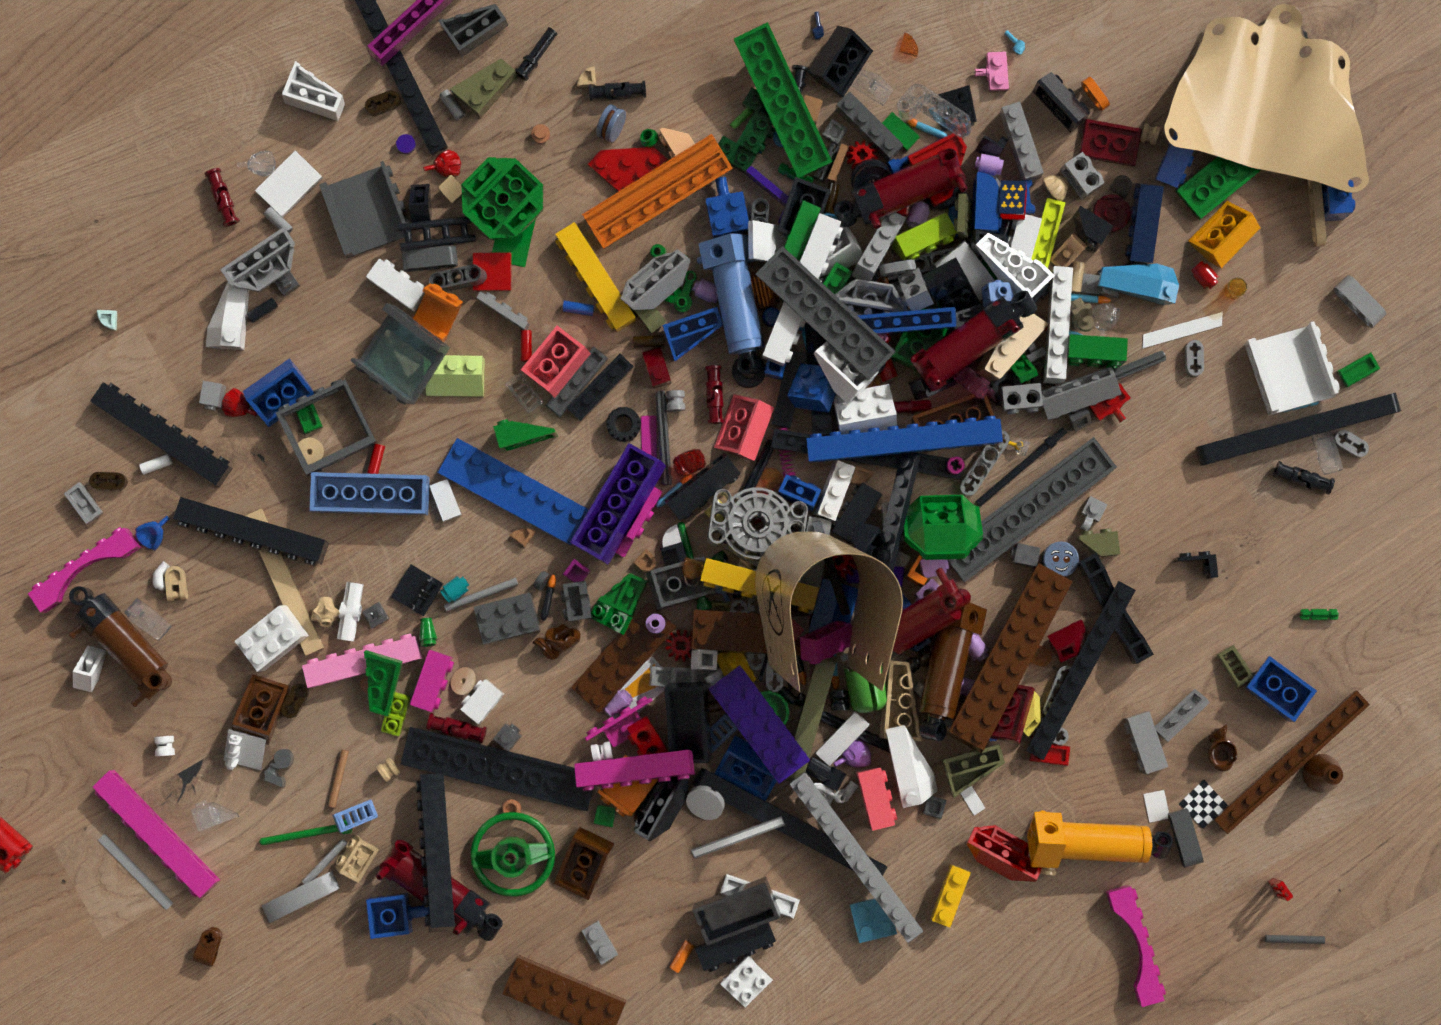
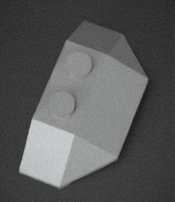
M283 227L220 270L231 286L260 292L291 271L295 242L285 227Z
M678 249L674 250L673 253H666L653 258L626 281L621 300L633 310L654 309L683 284L690 259Z
M855 279L835 294L856 315L908 311L897 290L891 284Z

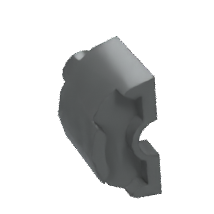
M586 581L563 584L564 590L560 592L562 602H566L567 607L563 609L565 621L568 620L570 622L592 618Z

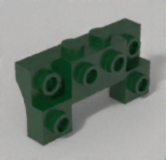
M751 87L742 102V106L754 112L737 143L725 136H722L718 143L729 163L745 174L746 170L754 163L758 154H763L767 146L765 144L768 138L771 139L776 131L758 91Z

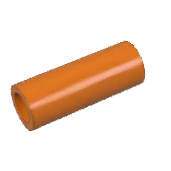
M685 940L669 968L679 973L695 945Z

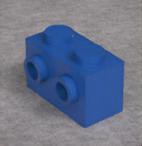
M787 474L778 491V494L784 500L791 503L797 501L804 502L808 510L812 512L821 493V489L815 484L805 483L800 478Z

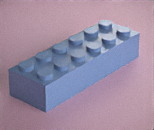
M311 472L310 511L315 513L428 516L430 477L427 475Z

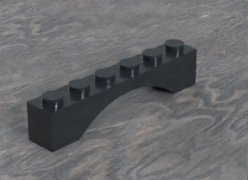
M1094 553L1079 561L1078 567L1100 607L1103 609L1114 587L1098 554ZM1125 609L1114 631L1131 662L1138 664L1154 654Z

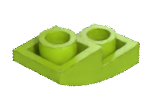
M395 692L390 715L388 717L384 716L381 732L400 736L411 696Z

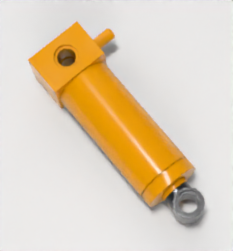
M1044 810L1034 812L1027 833L1031 867L1059 868L1061 859L1148 863L1151 855L1158 859L1166 858L1173 843L1171 835L1166 832H1157L1154 836H1151L1148 826L1063 822L1061 813L1046 812Z

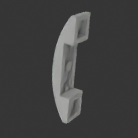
M331 871L262 905V908L269 923L340 889Z

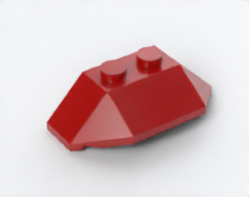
M996 825L973 828L967 846L978 863L1011 881H1037L1042 867H1031L1027 842Z

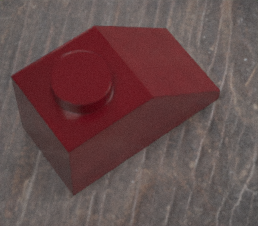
M658 347L642 352L653 389L671 384L661 348Z

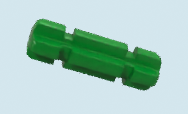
M781 163L778 173L786 174L788 178L794 180L797 175L793 167L789 168V165ZM808 175L800 177V179L813 183L814 179Z
M1327 609L1300 610L1301 620H1309V618L1311 620H1328V618L1330 620H1338L1339 617L1337 609H1329V611Z

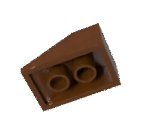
M252 674L232 722V730L266 739L265 744L269 745L289 685Z
M579 827L572 838L554 884L589 900L615 843Z

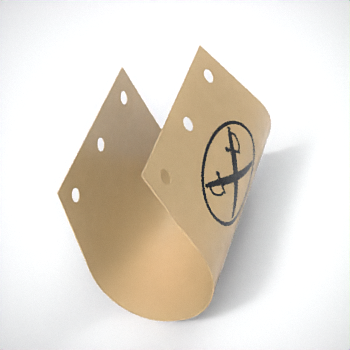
M795 532L787 534L773 542L766 549L758 563L755 587L769 666L800 692L791 619V600L794 589L803 574L817 562L835 555L851 554L858 570L859 589L847 666L883 691L902 614L903 597L900 584L894 573L878 559L820 532Z

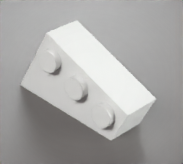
M295 61L282 92L285 104L339 121L345 106L343 96Z

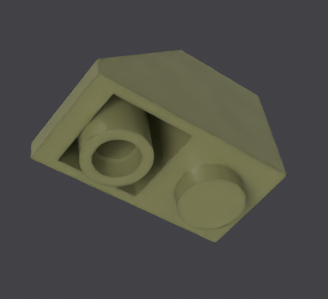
M1112 528L1101 529L1100 533L1093 534V531H1083L1080 536L1076 537L1080 544L1093 554L1097 553L1099 557L1120 554L1118 531L1112 532Z

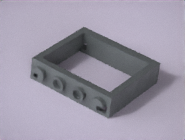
M346 379L334 381L331 383V387L326 389L321 387L313 391L314 395L310 397L302 396L296 399L297 403L291 406L285 404L283 407L278 408L279 411L276 412L307 476L311 475V472H318L377 443ZM344 390L367 437L308 465L285 417Z

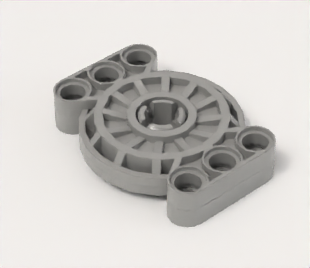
M753 487L744 489L733 497L728 490L720 489L715 493L712 500L707 541L713 547H719L725 541L727 546L738 556L751 561H760L766 549L773 542L792 533V526L798 527L800 532H805L808 508L801 501H797L789 507L788 503L779 494L766 488ZM723 495L726 497L727 502L720 503L717 497ZM800 508L803 515L798 516L794 514L793 509ZM721 514L724 517V521L717 522L714 516ZM760 519L764 524V528L756 532L750 521ZM719 533L721 540H713L711 534Z

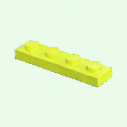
M1051 198L1046 199L1041 217V225L1031 258L1032 260L1040 261L1047 269L1066 203Z

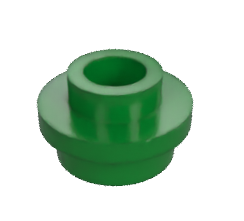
M645 129L640 134L641 144L644 147H652L658 141V133L652 129Z

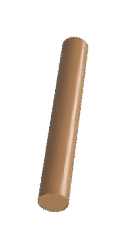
M341 749L328 803L329 807L336 808L349 753L348 750Z

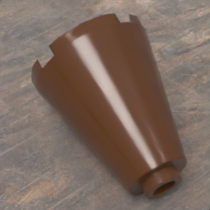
M1327 754L1314 755L1305 764L1302 771L1303 780L1306 785L1320 793L1332 791L1343 779V771L1338 761Z

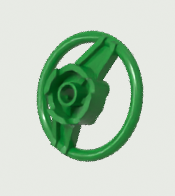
M506 812L488 819L477 830L471 843L470 860L476 877L487 889L502 896L518 897L537 890L548 879L555 862V847L548 830L538 820L523 813ZM506 820H519L530 824L538 830L545 841L526 843L522 838L509 836L497 842L494 848L478 851L480 841L486 831L493 825ZM512 853L516 858H514V861H511L506 855ZM547 859L545 869L540 877L532 884L519 889L500 887L492 883L481 870V868L497 870L504 877L514 878L520 876L529 865Z

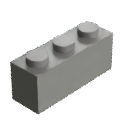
M1150 711L1124 718L1126 722L1123 723L1125 732L1130 734L1132 740L1129 742L1133 753L1136 752L1138 758L1136 760L1138 770L1142 771L1143 774H1149L1167 768L1168 764Z

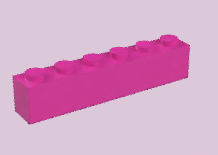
M691 750L574 764L576 787L583 788V791H592L595 786H601L602 789L613 788V784H620L621 787L632 786V782L639 781V784H649L653 779H658L659 782L670 781V777H677L678 780L689 779V775L695 774Z

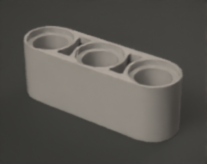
M1347 275L1333 289L1336 295L1370 328H1373L1387 314L1385 309L1350 275Z

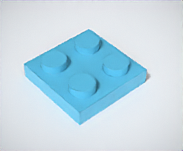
M875 898L850 904L859 943L897 934L895 925Z

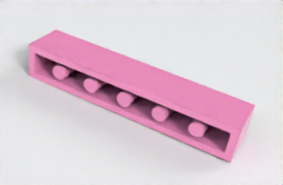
M407 634L400 636L401 640L393 642V639L381 641L382 645L374 646V643L362 646L363 650L356 651L353 648L345 650L344 655L337 656V653L326 655L325 660L318 661V658L307 660V664L302 665L307 688L366 674L365 650L403 661L402 664L421 660L423 658L418 638Z

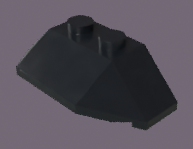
M670 777V781H658L634 813V832L646 840L652 841L670 829L687 798L688 779L678 780L677 777Z

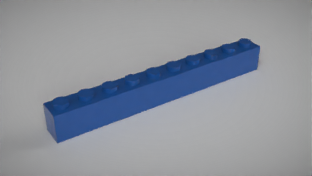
M987 416L981 421H976V418L964 419L965 422L957 423V420H948L942 425H938L937 422H928L926 426L918 427V424L906 425L907 428L899 429V426H889L887 430L882 431L879 428H869L868 432L860 433V430H850L849 434L841 435V432H830V436L823 437L821 433L811 434L810 438H807L809 463L1001 444L1003 442L1001 420L996 419L995 416Z

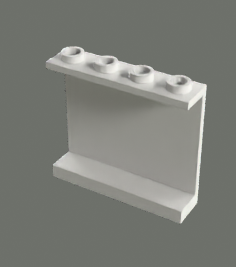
M1314 321L1310 322L1307 327L1257 341L1256 338H1252L1245 343V348L1268 416L1334 398L1339 393V383L1336 379L1334 380L1332 374L1333 366L1327 360V349L1320 340L1321 332Z

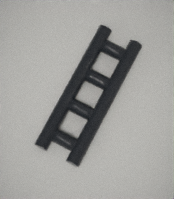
M466 216L397 224V232L404 231L405 243H399L400 251L476 242L475 234L469 235L467 224L472 222ZM460 225L461 236L450 237L449 226ZM441 227L443 238L431 239L430 228ZM422 229L424 240L413 242L411 230Z

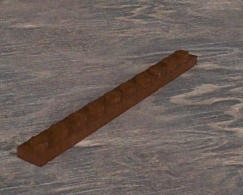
M1357 690L1353 691L1213 820L1226 834H1229L1370 704Z

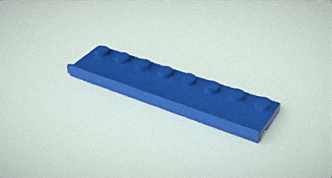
M459 438L455 440L437 472L571 546L572 543L570 542L589 511V509Z

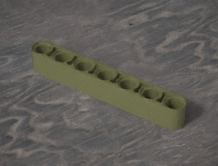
M837 656L822 660L821 663L815 664L794 736V739L808 757L811 754L835 670ZM808 763L785 780L791 782L805 772Z

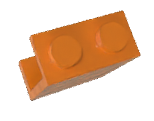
M430 283L423 288L422 291L425 294L412 319L444 342L463 301L459 300L456 295L443 291L439 285Z
M918 554L904 578L922 587L925 585L927 578L915 572L922 559V556Z
M658 779L651 780L649 784H639V781L632 782V786L621 787L620 784H613V788L599 789L597 793L601 795L600 799L607 805L612 803L617 807L615 811L621 816L627 815L632 817L658 782Z

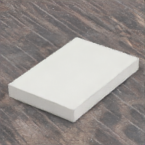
M294 151L255 191L280 216L284 217L323 177Z
M754 220L748 221V252L750 260L767 262L782 246L784 247L787 238L777 232L779 225Z
M963 241L934 263L937 268L956 257L980 301L983 299L982 287L995 280L968 244Z

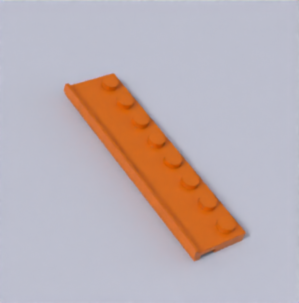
M711 133L582 215L604 249L733 168Z

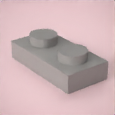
M77 483L64 493L86 524H90L103 514V511L82 483Z
M599 920L582 930L583 935L601 965L618 955Z

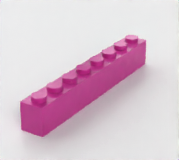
M109 770L93 786L96 790L94 792L99 799L105 800L109 804L108 808L114 814L118 813L122 817V823L128 828L131 827L136 832L135 836L141 842L145 841L149 845V851L155 856L158 855L162 859L161 863L167 869H172L176 873L175 878L182 884L185 883L189 887L188 891L194 897H204L220 881L210 868L115 770Z

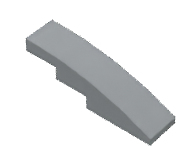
M650 666L649 686H666L668 683L706 682L704 677L712 671ZM707 683V689H708V688L711 687V684H709V683Z

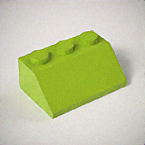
M947 212L896 236L892 248L903 261L908 259L915 260L920 257V253L925 251L930 253L937 249V245L941 243L946 245L952 242L957 231L954 230V225Z

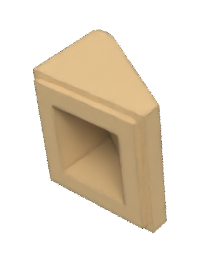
M452 175L438 187L439 191L452 204L462 195L461 185Z

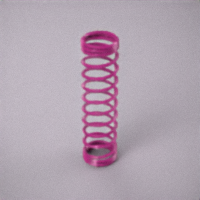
M778 450L779 452H783L780 453L779 456H785L780 459L781 461H784L781 463V465H787L782 467L783 470H786L783 472V477L785 478L786 474L789 476H795V472L785 473L794 470V468L784 469L785 467L792 466L794 464H783L792 461L793 459L783 460V458L790 457L792 455H781L790 451Z

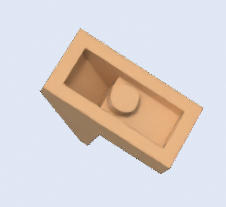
M1073 233L1051 256L1050 261L1055 266L1068 267L1083 252L1087 245Z

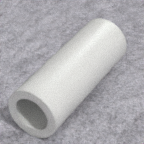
M165 454L141 463L139 466L141 472L145 475L173 464L170 454Z

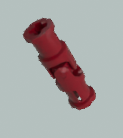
M213 168L206 171L204 175L209 180L210 191L217 204V210L221 212L224 220L223 226H233L239 223L240 219L236 217L234 212V203L230 198L228 187L221 177V169Z
M721 365L705 366V370H707V408H709L708 424L724 423V419H722L724 403L723 382L720 379Z
M430 713L426 727L427 730L435 729L442 731L443 734L466 740L470 738L478 740L480 743L484 742L487 727L485 726L482 728L474 726L470 722H463L450 717L434 716V713Z

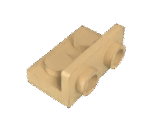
M355 834L347 842L343 855L337 858L335 868L340 874L359 883L379 849Z

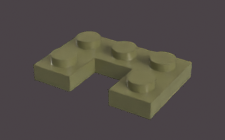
M959 194L958 199H955V211H958V219H954V230L957 231L956 234H958V238L962 242L965 241L967 244H970L972 205L968 202L967 194Z

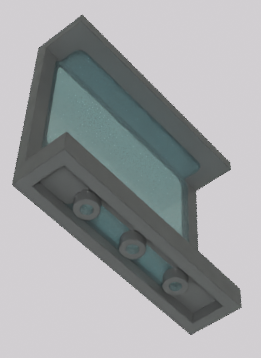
M386 303L382 309L388 314L362 357L360 359L352 358L350 361L356 365L355 368L358 371L367 373L371 381L376 384L380 383L385 392L393 393L398 402L406 405V403L414 405L450 347L397 306Z

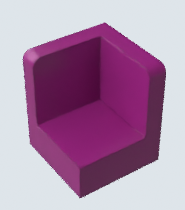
M573 559L563 575L575 583L584 581L591 571Z

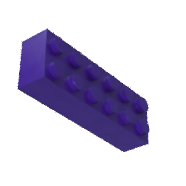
M628 443L570 543L609 565L665 470L666 465L661 460Z
M740 665L708 688L778 784L810 761L809 757Z

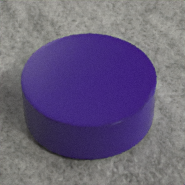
M403 134L398 137L396 146L401 153L410 154L415 150L416 142L411 135Z

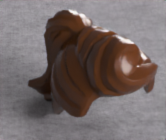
M561 624L559 627L550 628L546 631V640L536 638L532 643L539 647L546 658L554 660L559 658L562 652L580 642L581 634L579 630Z
M1227 725L1215 728L1214 731H1211V735H1209V740L1212 744L1208 749V758L1217 771L1230 770L1233 762L1238 757L1236 746L1230 740H1226Z

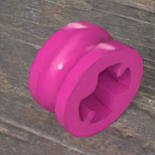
M957 456L950 458L946 463V468L951 474H959L965 466L963 459ZM958 461L960 469L953 470L951 462Z

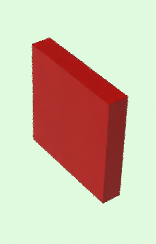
M511 252L473 253V264L484 269L487 274L486 281L480 285L473 286V291H512ZM478 270L473 273V279L478 277Z

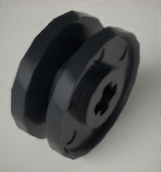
M864 160L856 165L852 171L851 185L853 189L869 183V181H877L891 175L886 165L879 160Z

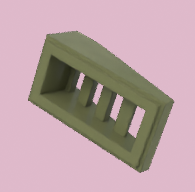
M1234 645L1217 654L1237 689L1242 688L1251 681L1254 675ZM1234 653V657L1230 658L1227 661L1224 659L1225 657ZM1238 660L1239 663L1230 668L1229 664ZM1238 668H1243V670H1241L1240 672L1236 674L1233 673V671L1237 670ZM1244 674L1247 675V677L1240 681L1237 679Z

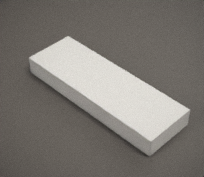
M855 711L816 751V754L830 766L869 726V723Z

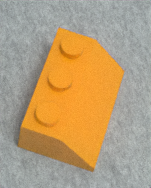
M1226 201L1188 242L1210 263L1223 268L1261 227L1253 213Z

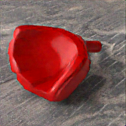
M446 150L434 160L433 165L425 166L423 170L425 172L435 169L437 173L444 177H449L450 175L456 177L460 174L461 160L456 152Z
M232 388L223 397L222 410L226 416L239 417L247 413L257 416L256 411L249 409V403L240 390Z

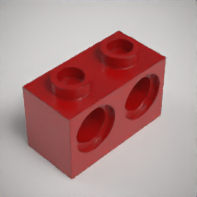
M647 716L627 727L629 731L627 737L632 745L636 744L639 748L637 750L639 756L668 752L664 742ZM645 731L643 736H637L640 732ZM655 746L652 751H647L649 747Z

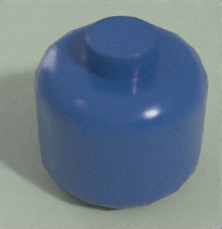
M774 307L765 309L762 315L763 323L768 327H774L780 311Z

